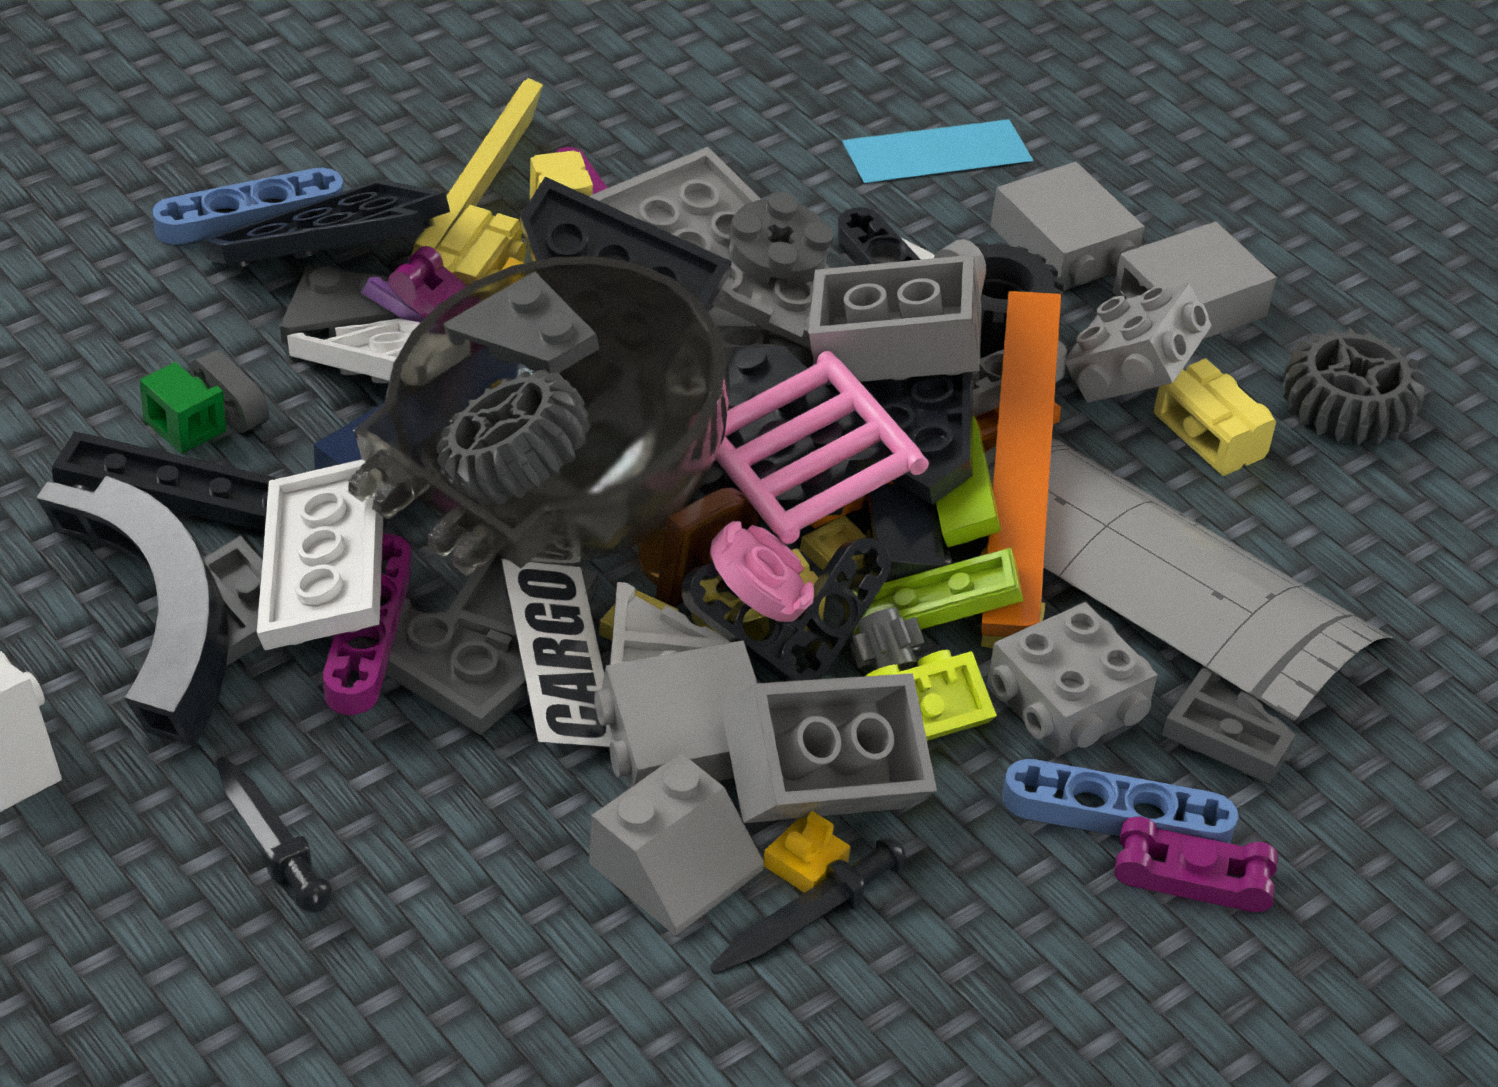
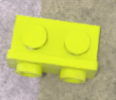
M941 650L917 661L918 667L900 671L898 665L894 664L879 668L866 675L879 676L913 673L927 741L989 723L997 716L972 651L952 657L950 650Z

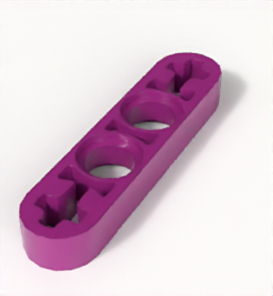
M382 535V564L383 560H388L386 575L381 574L380 596L385 597L389 602L380 606V624L355 632L336 634L333 637L324 668L323 681L325 701L328 707L337 713L357 715L368 711L378 700L412 575L411 547L405 539L398 535ZM364 636L378 641L373 647L367 649H357L348 645V642L352 639ZM350 670L359 672V681H356L353 687L347 688L351 678Z

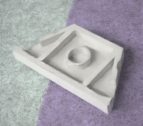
M401 318L364 325L335 328L336 337L325 340L306 336L303 332L287 335L290 356L340 368V373L344 375H369L372 381L376 383L397 382L409 386L417 385L467 353L466 343L464 342L461 347L452 344L447 339L445 328Z

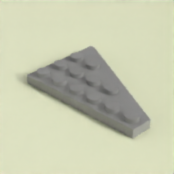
M708 146L589 196L730 261L732 259L728 250L730 243L728 235L733 216L744 205L761 200ZM771 239V240H770V241L773 242V243L779 242V241H782V242L787 243L786 241L781 240V239ZM732 261L731 273L712 305L811 349L808 331L814 280L802 285L786 286L787 278L770 276L769 283H765L748 276Z

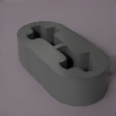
M214 350L191 361V376L199 377L208 389L217 385L223 390L225 421L238 433H245L269 420L268 405L260 388L223 352Z

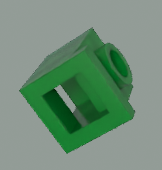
M176 362L139 379L143 420L179 453L183 454L226 432L223 390L217 385L208 389L199 377L191 376Z

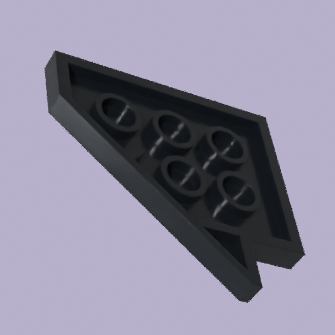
M544 177L520 215L521 229L537 274L597 335L599 350L570 366L581 398L586 406L591 407L611 372L659 394L731 273L732 261L548 177Z
M380 179L202 239V243L208 260L226 264L227 268L234 269L253 264L258 259L292 254L293 258H304L320 253L323 249L353 244H359V247L367 248L383 244L390 238L416 235L424 232V229L433 226V218L450 212L446 192Z
M785 346L734 347L709 418L717 417L808 368ZM823 385L726 437L737 449L830 400L836 395ZM852 412L750 467L761 480L863 426L865 423ZM701 440L678 499L682 509L717 490L724 488L739 490ZM880 441L775 498L787 511L887 458L893 453L883 441ZM844 506L828 515L841 516Z
M964 372L959 375L918 376L904 380L884 379L860 382L915 443L929 462L928 468L922 474L913 475L909 471L891 482L933 505L972 477L973 372ZM833 384L825 385L836 396L841 394ZM854 411L853 413L857 415L866 424L863 418L856 411Z

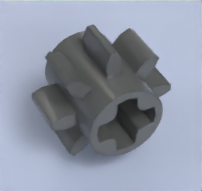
M889 608L867 615L858 621L860 634L854 635V641L849 643L858 669L871 665L872 669L877 670L896 664L900 671L913 668L917 664L914 652L922 650L920 645L924 644L925 641L916 617L903 621L897 608Z

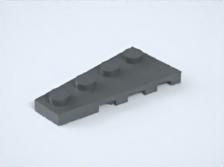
M380 596V606L389 602L388 599ZM405 598L385 674L479 735H482L528 695L519 647L513 645L512 636L490 629L487 635L460 626V618L438 610L436 614L423 613L410 608V599ZM334 635L327 637L333 641ZM364 636L352 639L348 642V645L357 649H367L373 647L378 641Z

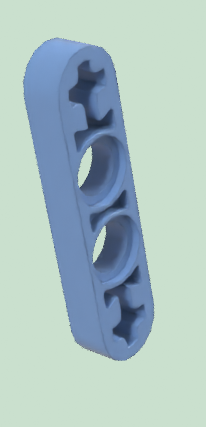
M313 168L166 198L155 204L152 210L155 236L158 240L172 245L201 241L202 239L344 192L343 178L332 169ZM267 199H282V200H284V201L279 202V203H267V202H263L264 200H267ZM226 208L236 210L230 213L214 212L216 210Z
M1023 759L1009 766L1002 790L1004 805L1016 816L1120 836L1122 824L1126 819L1135 816L1143 817L1134 809V806L1141 803L1155 805L1164 813L1163 817L1150 819L1156 824L1158 829L1230 844L1239 818L1237 808L1233 802L1225 796L1214 792L1036 759ZM1025 785L1036 787V793L1025 791ZM1057 790L1064 791L1062 799L1055 798ZM1082 792L1093 793L1102 798L1105 804L1097 808L1086 807L1080 804L1074 796ZM1177 812L1183 813L1182 821L1175 820ZM1204 818L1213 820V826L1204 824Z

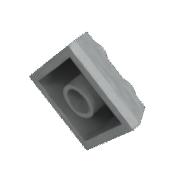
M679 753L591 815L589 864L674 936L678 935L762 872L764 868V861L725 787L682 753Z

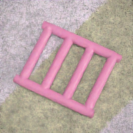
M831 351L821 353L817 358L816 365L717 417L710 419L708 416H701L693 423V429L705 447L739 490L746 496L747 500L774 534L785 544L795 542L800 535V529L909 471L913 475H920L926 471L929 465L928 460L915 443L845 364ZM829 382L841 393L737 449L726 437ZM854 411L866 422L863 426L761 480L750 467ZM880 441H883L893 453L887 458L787 511L775 498Z

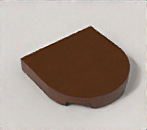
M734 488L717 490L668 516L656 592L657 600L673 607L684 602L682 598V583L685 576L695 567L714 563L710 553L712 540L732 521L741 522V526L745 530H748L751 525L758 527V512L739 490Z

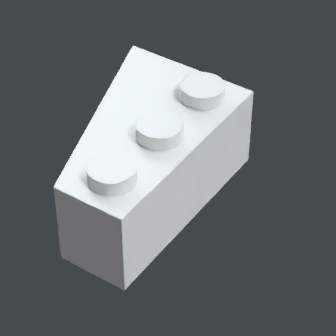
M1 651L0 812L62 780L39 708L45 702L42 689L30 672L22 673L10 663Z

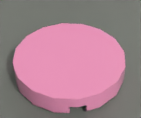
M732 521L712 540L710 553L715 568L727 586L744 603L761 615L778 622H793L813 603L814 587L812 581L804 585L799 575L804 570L801 561L780 539L766 529L751 525L748 530L742 528L741 522Z

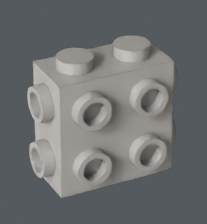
M1189 283L1168 288L1166 285H1159L1149 289L1143 295L1125 299L1124 296H1116L1099 306L1097 309L1098 314L1092 323L1077 336V343L1068 354L1065 364L1069 370L1070 377L1078 385L1087 403L1171 384L1180 374L1212 325L1205 306L1198 300Z
M1084 602L995 642L987 683L990 685L994 695L999 700L1005 701L1025 722L1031 735L1040 739L1058 757L1077 747H1088L1101 736L1124 725L1132 726L1141 721L1151 708V700L1158 674L1144 657L1139 656L1116 633L1114 627L1107 620H1103Z

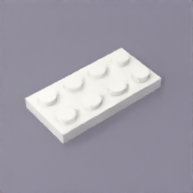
M378 456L269 481L257 635L264 650L297 645L305 641L345 632H355L380 624L385 472Z

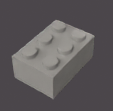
M974 254L815 270L808 331L814 365L817 364V358L821 353L831 351L860 382L884 379L904 380L910 377L940 374L959 375L964 372L980 371L982 305Z
M913 673L752 684L721 704L743 823L807 818L811 811L820 816L902 809L937 791Z

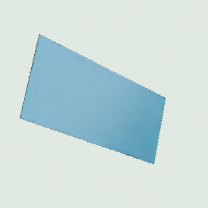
M1009 119L842 140L864 183L1034 161Z

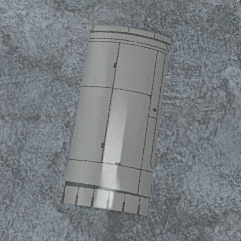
M1052 437L1044 568L1291 720L1297 719L1323 685L1356 653L1376 640L1386 637L1392 638L1375 626ZM996 446L985 453L992 489Z

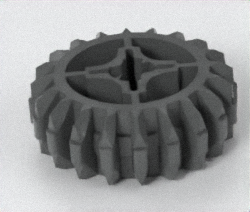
M1350 327L1345 333H1339L1335 329L1329 328L1325 336L1319 333H1312L1308 341H1299L1297 349L1293 351L1291 359L1287 361L1285 367L1283 398L1289 402V412L1300 415V425H1314L1317 435L1331 434L1336 437L1337 443L1344 438L1352 440L1356 446H1359L1363 440H1368L1374 445L1379 446L1383 438L1396 440L1400 432L1409 431L1411 424L1415 422L1417 413H1420L1425 398L1423 396L1425 375L1418 371L1419 361L1407 358L1406 348L1390 346V338L1376 339L1371 336L1370 331L1366 335L1356 334Z
M543 369L536 371L532 375L528 371L521 372L513 380L504 378L500 385L492 389L486 388L485 393L479 398L469 400V406L464 411L454 414L452 417L454 423L445 427L441 433L443 439L440 440L436 447L439 453L437 461L448 483L468 503L477 502L482 507L491 504L493 501L498 505L505 504L512 496L521 499L528 490L534 487L542 488V483L549 477L559 476V469L564 464L573 462L576 458L574 451L582 448L586 443L584 435L587 434L591 425L587 419L589 414L584 407L585 402L576 388H572L570 383L564 380L559 372L548 373Z

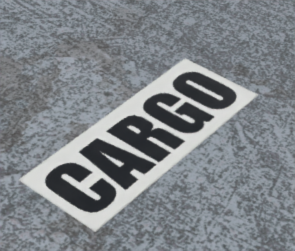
M502 559L538 742L610 747V743L614 742L610 726H602L600 724L595 708L594 694L596 690L602 689L604 670L587 593L585 594L586 589L581 567Z

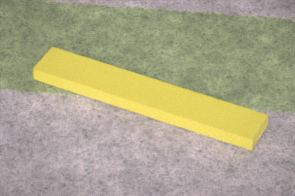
M530 78L522 82L447 194L450 212L433 218L434 225L424 229V232L421 233L415 242L412 255L422 246L436 249L463 211L469 205L476 206L531 123L543 84Z

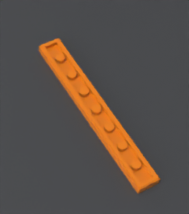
M1009 291L993 479V493L1001 531L989 535L987 554L1012 548L1017 563L1024 601L983 612L982 635L1008 637L1040 622L1061 294Z

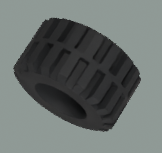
M975 243L983 254L986 263V274L981 294L980 359L1004 349L1009 291L1061 294L1062 305L1064 294L1063 280L1058 277V270L1053 265L1045 264L1046 259L1041 255L1031 254L1028 252V249L1021 246H1007V243Z

